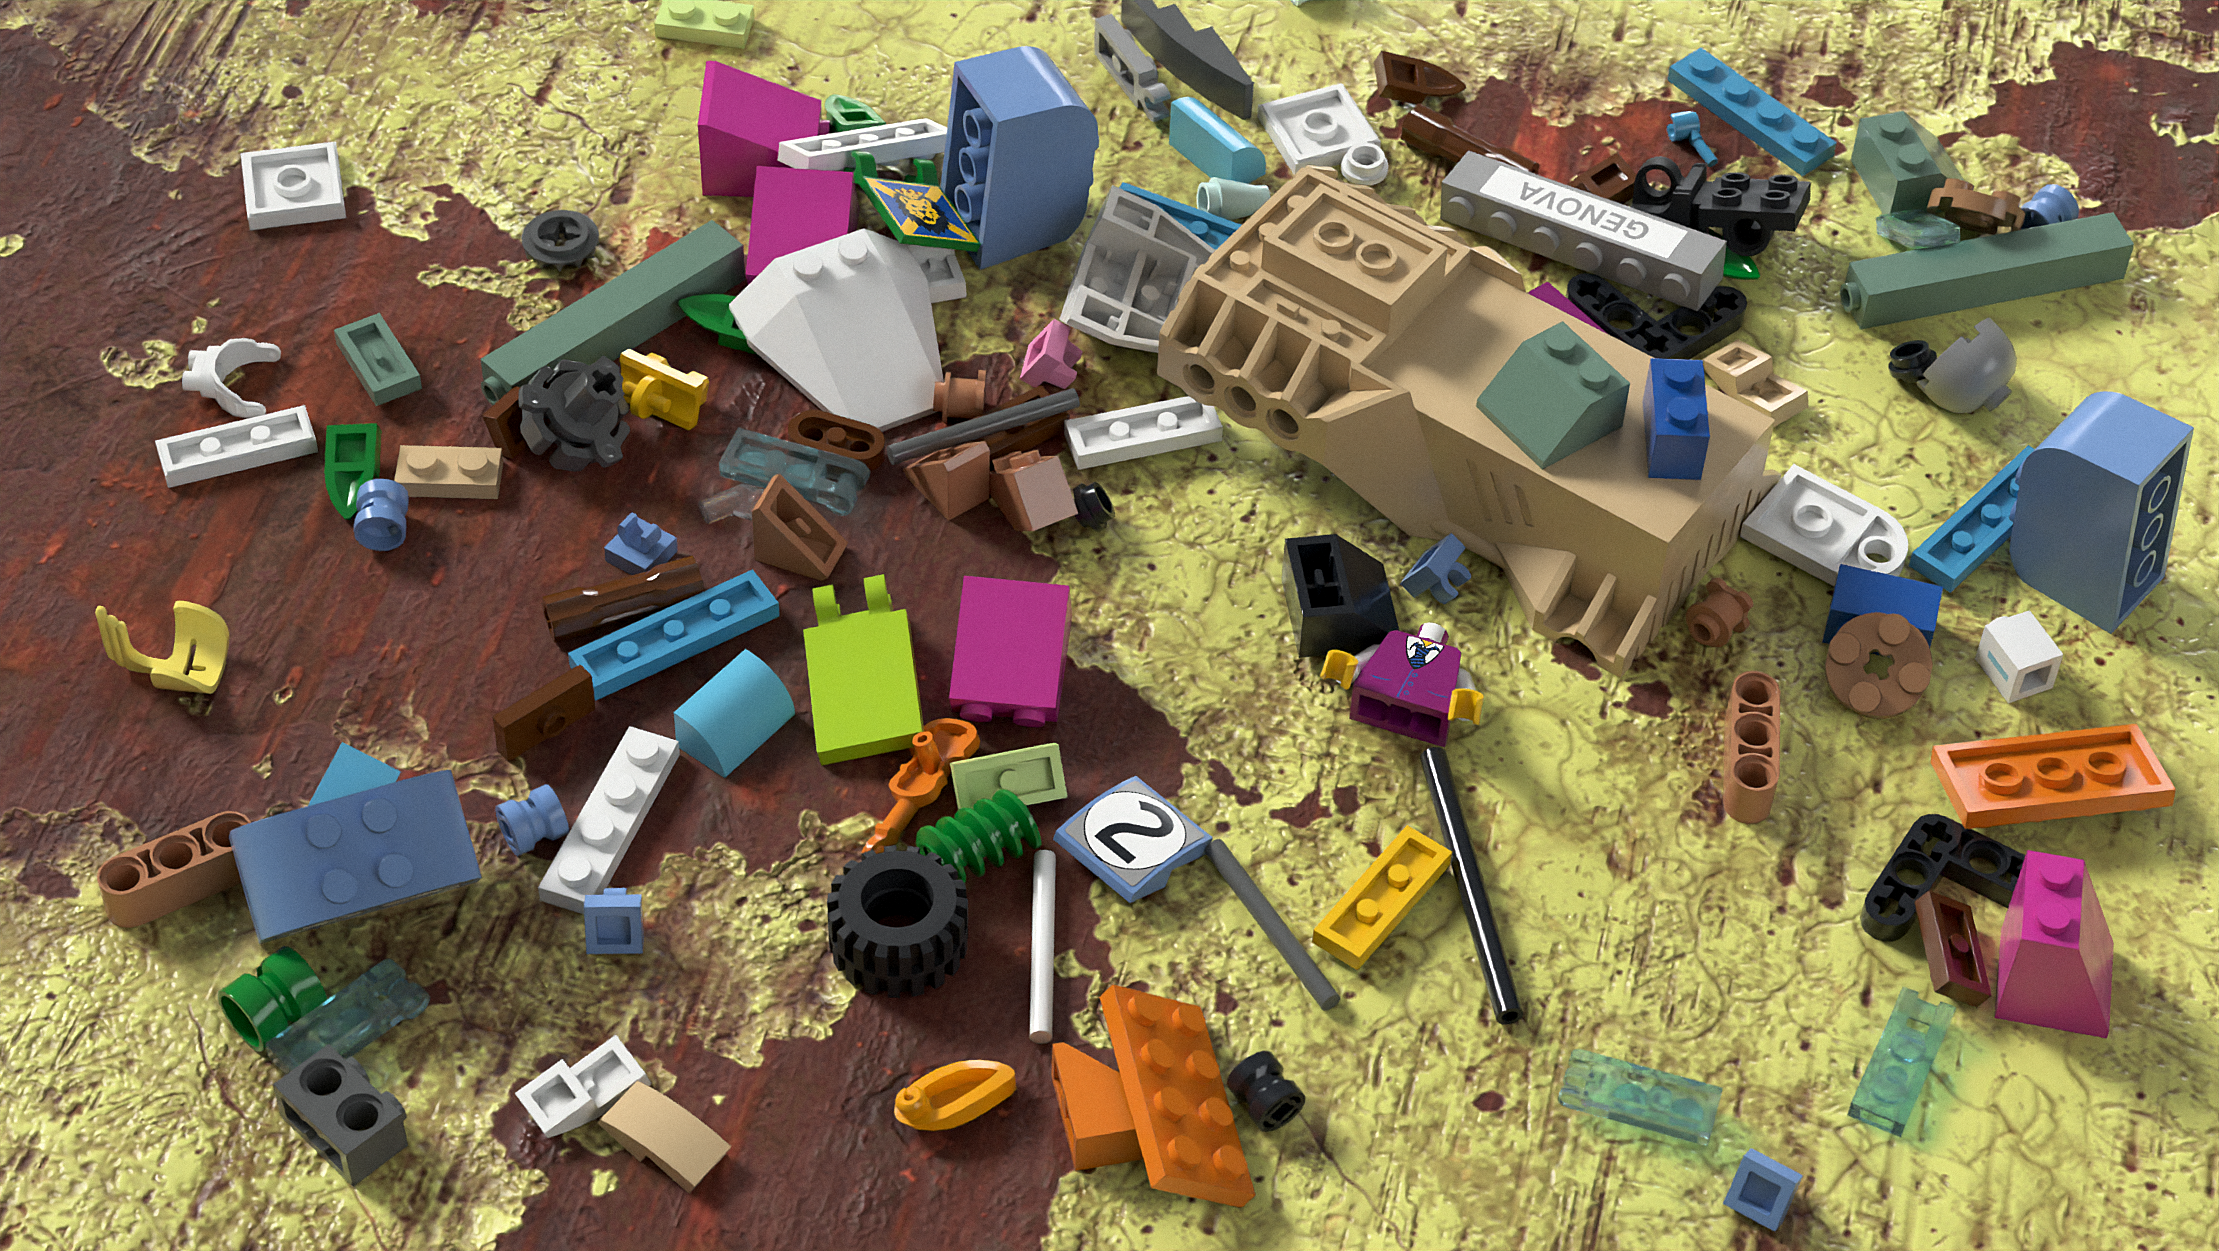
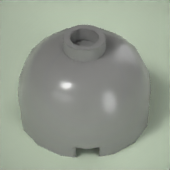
M1989 317L1974 326L1979 334L1972 341L1961 336L1923 373L1925 379L1917 382L1916 385L1941 408L1954 413H1971L1985 406L1989 411H1992L2012 393L2007 384L2016 371L2017 357L2014 346L2003 330Z

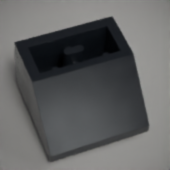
M1337 534L1285 538L1281 580L1299 658L1325 656L1330 650L1358 653L1373 644L1380 645L1389 632L1400 631L1383 563Z

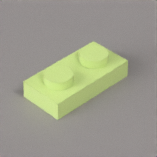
M662 0L654 23L655 37L745 49L754 22V5L717 0Z
M1057 743L950 763L958 810L961 808H971L973 810V805L980 799H990L992 801V796L999 790H1009L1025 805L1067 798L1059 744Z

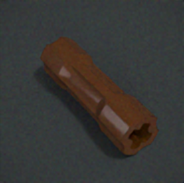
M1420 103L1408 112L1401 126V140L1432 156H1443L1458 164L1468 151L1538 175L1540 164L1509 148L1495 147L1458 128L1450 118Z
M693 556L656 565L650 571L588 588L576 587L543 596L541 604L549 634L553 642L556 643L592 633L602 626L662 611L704 592L705 588L698 564Z

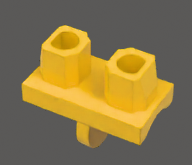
M628 349L620 354L621 375L624 378L622 381L623 397L630 404L632 415L646 419L653 414L687 430L697 425L700 406L707 399L708 377L695 371L684 374L671 368L666 358L655 353L644 356Z

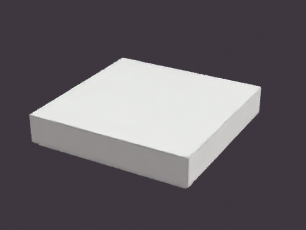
M1343 83L1258 105L1257 117L1294 175L1307 165L1332 167L1341 164L1343 157L1355 144L1370 143L1380 148L1381 141Z
M336 142L241 153L247 218L250 230L346 218Z

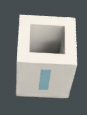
M2029 610L2011 617H1999L1985 625L1975 660L2007 703H2011L2053 688L2063 653Z

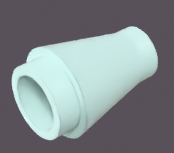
M1212 177L1209 182H1201L1198 187L1197 209L1231 221L1253 215L1270 199V192L1266 185H1252Z

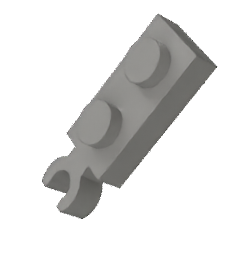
M1112 14L1096 18L1094 54L1136 108L1143 107L1149 120L1155 122L1169 117L1170 112L1162 101L1170 99L1171 94L1163 83L1157 82L1158 71L1152 58L1143 54L1135 44L1132 33L1128 29H1123Z

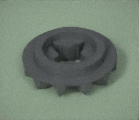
M555 210L543 213L532 219L525 226L522 233V246L524 247L527 259L536 260L540 269L555 265L559 272L564 265L568 264L580 268L583 259L594 258L595 248L600 245L599 231L596 224L586 215L571 210ZM560 234H564V239L567 240L565 246H555L557 239H560Z

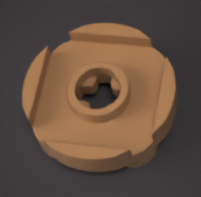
M1953 178L1946 179L1944 188H1935L1931 192L1927 212L1934 216L1937 209L1946 212L1943 220L1945 223L1989 235H1996L1998 226L2010 227L2009 232L2022 229L2026 213L2019 208L2021 197L2005 191H1993L1991 196L1973 191L1974 185L1967 181Z
M1874 612L1857 616L1839 629L1830 641L1824 670L1828 687L1841 705L1849 710H1853L1857 714L1866 715L1868 718L1887 719L1905 713L1917 703L1930 683L1933 663L1931 651L1925 637L1905 617L1894 613ZM1878 652L1881 657L1889 656L1892 660L1893 665L1887 668L1888 677L1886 679L1880 680L1876 673L1866 674L1863 666L1870 662V653Z

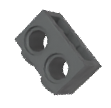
M329 1044L273 1084L281 1118L352 1187L408 1146L403 1122L407 1119V1115L401 1103L388 1091L381 1094L370 1084L368 1074L355 1058L349 1056L347 1059H344ZM326 1093H332V1094H330V1095L321 1096V1095L326 1094ZM371 1127L364 1131H357L361 1128Z

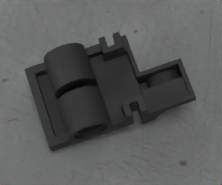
M1657 156L1648 159L1638 171L1635 177L1633 200L1630 207L1708 235L1709 227L1723 228V239L1727 241L1726 245L1731 251L1741 256H1754L1765 250L1775 231L1795 232L1810 202L1811 182L1798 181L1797 177L1792 175H1775L1770 177L1769 180L1750 179L1748 174L1740 172L1726 173L1721 177H1716L1714 181H1707V163H1695L1685 178L1674 161L1666 157ZM1654 169L1664 171L1670 178V188L1666 190L1652 188L1647 182L1646 173Z

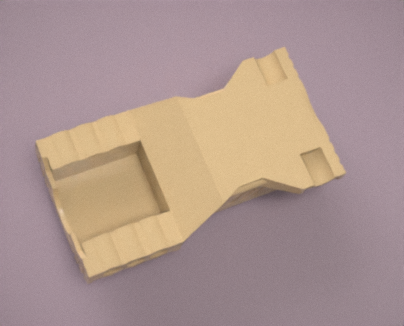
M1315 165L1302 167L1291 181H1287L1208 257V261L1205 264H1201L1193 272L1190 281L1186 282L1178 297L1175 309L1170 311L1159 332L1157 375L1182 388L1188 396L1198 403L1206 406H1215L1223 410L1237 424L1249 429L1256 428L1262 431L1281 448L1289 451H1299L1323 464L1408 536L1442 540L1452 533L1466 549L1503 569L1533 631L1554 642L1561 637H1571L1579 640L1594 654L1599 667L1621 678L1631 667L1632 660L1634 658L1637 659L1645 650L1646 644L1648 642L1651 643L1658 635L1661 626L1664 628L1677 613L1697 583L1734 546L1741 533L1743 522L1780 481L1781 473L1773 469L1764 470L1775 419L1705 384L1710 439L1701 480L1648 478L1642 401L1650 358L1653 357L1526 293L1522 275L1495 250L1487 246L1470 247L1457 234V231L1452 228L1431 226L1415 213L1416 210L1408 206L1387 204L1381 196L1374 192L1375 189L1367 185L1348 184L1338 179V171L1331 167H1318ZM1563 321L1629 381L1630 388L1623 427L1542 470L1476 407L1478 397L1523 341Z

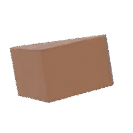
M986 441L961 444L940 450L903 468L907 479L948 521L989 499L990 450Z
M780 473L772 477L752 510L756 561L820 581L829 577L848 542Z

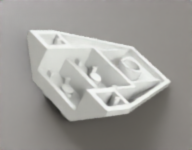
M1112 185L1081 252L1059 320L1109 344L1158 353L1159 332L1170 311L1175 309L1183 287L1187 281H1190L1193 272L1201 264H1205L1208 261V257L1216 250L1157 205Z
M861 229L774 259L729 304V309L735 318V322L739 330H742L749 347L822 411L871 424L881 432L938 412L933 411L935 381L944 382L928 282L906 244H900L899 241L867 229Z

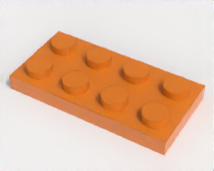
M2137 724L1936 745L1932 747L1930 763L1965 829L1989 828L1992 826L2042 822L2044 820L2080 816L2088 817L2134 810L2142 811L2173 806L2176 788Z
M1112 984L1099 998L1151 1188L1242 1208L1256 1194L1201 1007Z

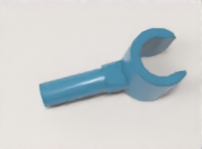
M1692 111L1671 114L1670 117L1673 123L1667 125V133L1670 140L1688 139L1691 146L1696 149L1708 167L1716 165L1718 159L1700 135L1698 115Z

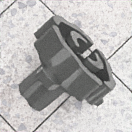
M602 356L590 366L585 363L565 359L561 360L554 369L547 366L542 367L529 381L528 385H522L518 396L519 407L522 408L523 414L520 430L530 450L537 455H541L553 443H556L559 447L549 457L551 466L556 469L573 472L582 471L587 465L598 462L603 468L618 463L623 458L620 446L630 432L629 425L621 420L629 411V406L623 397L622 381L624 378L619 373L620 367L605 356ZM546 382L551 384L548 389L543 388ZM543 418L550 420V424L547 427Z

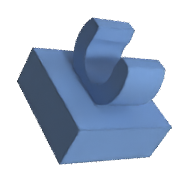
M631 513L618 526V534L604 547L605 561L631 575L650 571L656 565L667 563L678 551L677 537L661 530L654 523L650 524L638 518L634 513Z
M1452 533L1424 551L1400 584L1414 598L1430 588L1432 595L1437 601L1443 604L1448 603L1459 594L1449 584L1448 579L1455 586L1459 587L1472 577L1469 570L1463 564L1455 562L1466 547Z
M604 888L603 895H585L586 953H643L642 894L627 895V888Z
M1751 1148L1743 1156L1723 1204L1775 1232L1784 1221L1803 1175Z

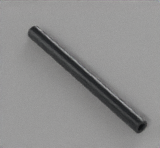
M1432 747L1421 754L1420 760L1445 846L1452 851V870L1495 1018L1499 1024H1513L1523 1017V1009L1446 751L1441 747Z

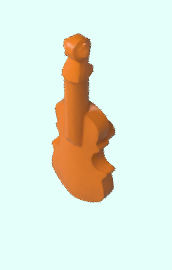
M951 718L937 719L927 723L924 726V732H920L913 737L912 743L914 747L909 748L913 756L908 763L902 764L900 771L889 782V788L897 803L883 823H877L875 835L867 841L861 854L872 849L876 854L883 853L884 846L896 844L899 836L918 809L933 803L938 798L941 789L948 783L947 778L951 774L950 763L969 759L980 746V738L973 724Z

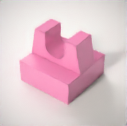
M1053 319L1028 346L1020 380L1034 388L1045 381L1066 389L1076 379L1077 371L1071 367L1081 358L1083 351L1068 340L1070 327Z

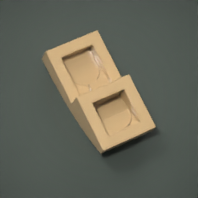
M1739 339L1702 359L1704 370L1728 396L1775 419L1774 427L1808 408V391L1774 374L1772 356Z
M638 1080L598 1122L605 1131L637 1160L641 1162L648 1156L687 1193H690L732 1147L686 1109Z

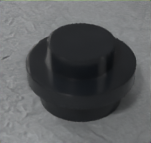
M1923 340L1902 343L1890 352L1891 361L1888 364L1890 375L1907 383L1925 379L1923 373L1937 359V354Z
M1093 482L1088 486L1081 483L1074 487V502L1078 514L1074 516L1084 528L1090 526L1097 532L1105 529L1107 521L1115 517L1114 507L1105 490L1097 482Z

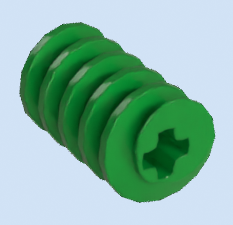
M1009 790L995 792L992 796V801L990 799L978 800L973 805V810L971 808L959 809L955 813L954 819L952 817L940 818L935 828L933 826L920 828L916 837V846L920 848L921 855L927 856L930 852H933L940 856L941 866L951 864L957 870V879L963 880L964 884L966 883L964 867L968 866L975 876L981 877L985 874L984 857L994 867L999 868L1004 864L1003 848L1013 858L1018 859L1023 854L1021 839H1024L1027 845L1034 850L1040 848L1042 843L1038 827L1028 808Z

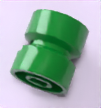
M289 946L281 947L262 960V964L256 968L257 977L244 973L219 990L217 994L219 1005L233 1029L244 1042L257 1052L264 1051L288 1034V1020L296 1024L300 1021H306L326 1007L328 1003L326 992L314 970L298 952Z

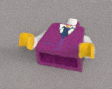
M1436 623L1422 624L1416 636L1398 630L1391 631L1380 645L1373 644L1354 656L1340 650H1330L1327 654L1320 678L1324 680L1327 678L1335 679L1346 690H1349L1350 686L1353 685L1349 716L1351 720L1444 748L1448 741L1450 723L1455 718L1462 721L1471 720L1475 725L1480 724L1484 696L1476 691L1471 674L1460 668L1462 653L1458 648L1446 645L1449 635L1446 629Z

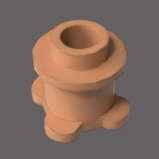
M986 370L978 371V380L951 378V372H946L945 382L935 381L933 411L942 412V422H947L948 417L973 419L983 414Z
M1716 577L1712 578L1706 585L1709 595L1702 602H1696L1688 608L1686 623L1690 634L1696 641L1711 647H1722L1729 642L1732 630L1742 633L1749 627L1750 622L1747 615L1754 604L1752 598L1746 592L1736 591L1727 586L1723 579Z

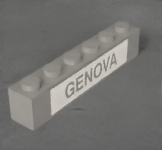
M1468 151L1442 181L1440 219L1695 311L1700 309L1723 278L1727 241L1483 155Z

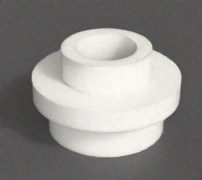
M1359 143L1353 145L1343 157L1341 172L1347 180L1354 184L1375 185L1386 178L1388 161L1385 158L1384 152L1378 146L1370 143Z

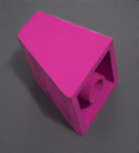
M706 61L698 118L702 195L754 197L757 166L792 168L778 161L779 142L831 134V121L822 120L821 100L720 62Z
M757 166L746 265L748 285L776 258L857 231L859 203L853 172Z
M964 576L949 694L952 712H960L961 718L974 722H989L992 720V716L1011 717L1015 724L1026 727H1042L1045 725V721L1057 722L1072 623L1070 587L1068 585Z
M2027 850L2001 928L1994 1018L2107 1038L2110 1026L2114 942L2084 860Z

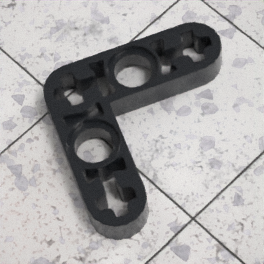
M1590 273L1576 275L1569 280L1566 291V298L1608 335L1653 358L1692 359L1739 330L1743 325L1747 308V299L1741 291L1729 286H1717L1698 311L1681 306L1656 321L1598 275ZM1621 319L1628 321L1633 327L1618 329L1611 326L1609 322ZM1693 326L1702 333L1690 336L1681 333L1677 328Z
M1939 814L1921 816L1914 822L1868 892L1860 916L1861 926L1868 935L1883 942H1893L1901 939L1907 934L1918 917L1915 901L1929 890L1934 892L1943 877L2008 908L2026 855L1973 829H1965L1963 824ZM1933 837L1940 839L1941 841H1938L1932 849L1930 857L1923 853L1926 842L1932 840ZM1974 858L1989 859L1996 865L1998 870L1993 873L1978 872L1971 866L1969 861ZM1903 869H1911L1920 873L1925 882L1920 885H1909L1901 881L1896 873ZM2007 872L2013 874L2010 883L2005 882ZM1891 898L1899 902L1895 914L1892 913L1888 918L1879 915L1885 912L1891 902Z

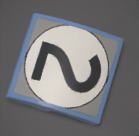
M1137 776L1114 786L1088 803L1056 830L1053 838L1055 842L1129 903L1166 887L1171 871L1206 855L1205 848L1213 839L1212 836Z

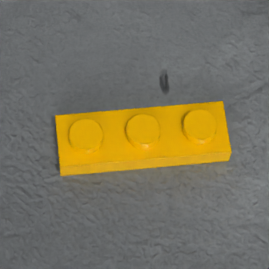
M1407 825L1314 928L1312 943L1354 969L1359 970L1450 866L1452 851Z

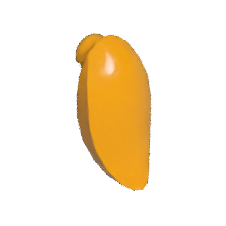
M986 1060L960 1061L938 1068L918 1079L907 1089L905 1087L900 1090L895 1099L894 1114L901 1123L912 1129L929 1131L952 1129L970 1122L1012 1095L1017 1089L1015 1072L1008 1065Z

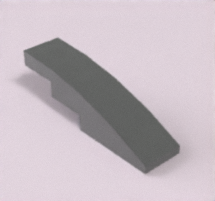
M1122 0L1121 22L1142 47L1161 65L1205 99L1242 120L1251 118L1254 82L1212 26L1195 31L1176 4L1158 8L1153 0Z

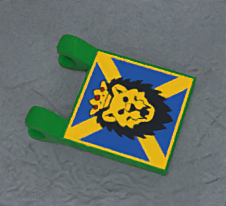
M853 150L851 155L855 158L856 168L844 167L843 172L854 173L855 183L860 185L900 244L972 252L978 251L981 246L980 242L940 188L936 166L932 161L914 158L913 164L917 167V176L907 174L904 177V181L878 178L873 155L868 152Z

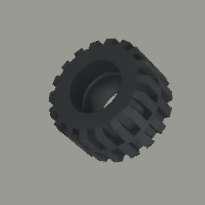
M896 845L884 846L883 853L876 854L873 849L862 853V861L859 863L850 860L843 866V875H836L832 881L831 893H828L827 899L830 953H833V963L838 971L845 970L846 980L854 986L863 982L865 992L876 995L879 990L888 991V998H900V992L910 991L912 997L924 994V987L927 985L934 989L945 983V974L953 976L960 968V959H964L967 952L968 899L966 898V887L963 880L957 879V870L951 864L941 866V857L937 854L930 852L927 856L920 854V848L908 846L907 851H896ZM894 915H905L920 920L916 924L901 928L887 927L876 923L882 918Z

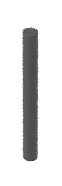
M1071 388L888 445V458L892 465H896L1078 408L1080 406L1079 397L1076 390Z
M1216 839L1210 842L1205 848V854L1323 1011H1327L1335 1007L1340 1001L1339 994L1224 841Z

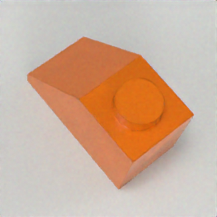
M1064 1042L1052 1044L1051 1077L1075 1171L1143 1160L1120 1073Z

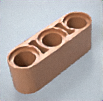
M1747 671L1739 674L1733 682L1725 716L1723 804L1727 814L1737 822L1757 824L1764 821L1770 815L1780 775V688L1775 679L1768 674L1759 671Z
M226 811L218 813L105 861L98 870L97 881L108 919L119 927L132 928L140 926L242 883L229 834L231 830L249 824L251 821L246 815L239 812Z

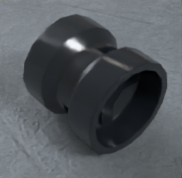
M1266 1050L1256 1052L1240 1062L1230 1073L1227 1079V1087L1239 1102L1249 1105L1248 1115L1260 1131L1270 1132L1279 1129L1294 1119L1303 1108L1306 1096L1293 1080L1283 1077V1066L1271 1051Z

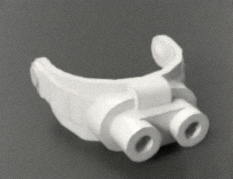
M247 338L230 339L221 346H209L207 351L191 350L188 356V367L192 371H184L183 390L199 391L202 397L215 398L221 408L233 416L249 419L265 415L266 408L262 404L241 400L237 394L230 391L222 382L229 373L241 365L252 362L278 361L281 357V350L274 344L256 343L255 340Z

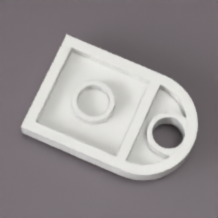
M1795 464L1792 465L1743 522L1740 533L1741 538L1835 586L1840 564L1899 576L1904 567L1908 552L1907 535L1903 527L1893 516ZM1871 553L1880 554L1889 561L1885 563L1874 562L1866 555Z

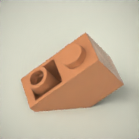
M1038 450L1024 454L1021 451H1017L992 461L995 469L989 471V494L1015 531H1035L1078 514L1059 456L1040 457Z

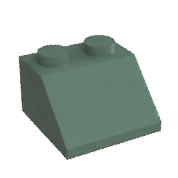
M1904 111L1860 119L1851 162L1888 223L1930 215L1927 212V206L1932 190L1944 188L1945 181L1948 178L1963 180L1939 139ZM1937 209L1935 213H1940L1943 211Z
M1562 321L1523 341L1478 397L1476 407L1543 470L1623 427L1630 382Z

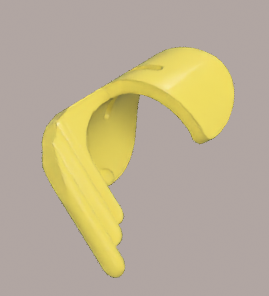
M176 601L173 608L175 615L173 654L165 660L148 657L139 653L130 643L125 622L118 621L113 615H108L104 606L100 605L96 608V618L105 651L108 657L119 666L135 672L151 673V681L157 689L206 694L215 692L223 675L229 647V630L219 614L199 604ZM194 645H196L195 656L192 663L193 670H190L189 675L187 676L185 675L188 667L191 649Z

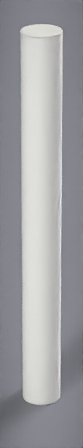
M1039 850L1034 854L1030 1040L1038 1044L1048 1043L1052 1040L1056 855L1050 850Z

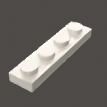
M925 118L779 142L778 161L796 169L843 171L844 167L856 168L855 158L851 155L853 150L871 153L875 163L884 166L897 165L899 159L911 157L924 160L933 159L935 153L945 152L947 128Z
M629 726L538 887L540 901L584 914L585 895H603L604 888L608 886L680 755L679 741Z

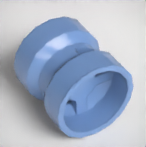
M2048 184L2042 187L2033 196L2031 201L2020 207L2026 213L2021 230L2075 220L2079 216V207L2074 196L2067 189L2056 184Z
M373 479L360 486L356 501L358 513L354 522V536L359 544L376 551H388L397 548L404 542L407 528L405 516L408 511L409 496L408 491L403 485L389 479Z
M547 784L531 790L526 801L508 800L497 805L495 808L502 834L512 852L517 856L533 850L536 842L540 841L543 837L549 840H556L569 833V826L563 807L553 789Z

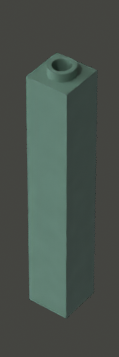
M2112 212L1850 262L1845 283L1840 288V299L1845 311L1851 312L1860 330L2124 279L2134 243L2115 213Z
M710 220L481 358L483 374L481 389L485 398L493 406L514 386L528 385L529 381L542 367L547 366L554 369L561 360L566 359L590 366L602 356L607 357L611 361L617 359L624 351L635 348L687 316L678 306L679 300L701 294H722L744 281L743 244L716 222Z

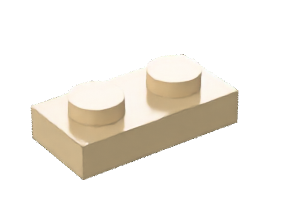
M400 445L394 481L404 486L408 491L409 497L498 499L503 468L502 448Z

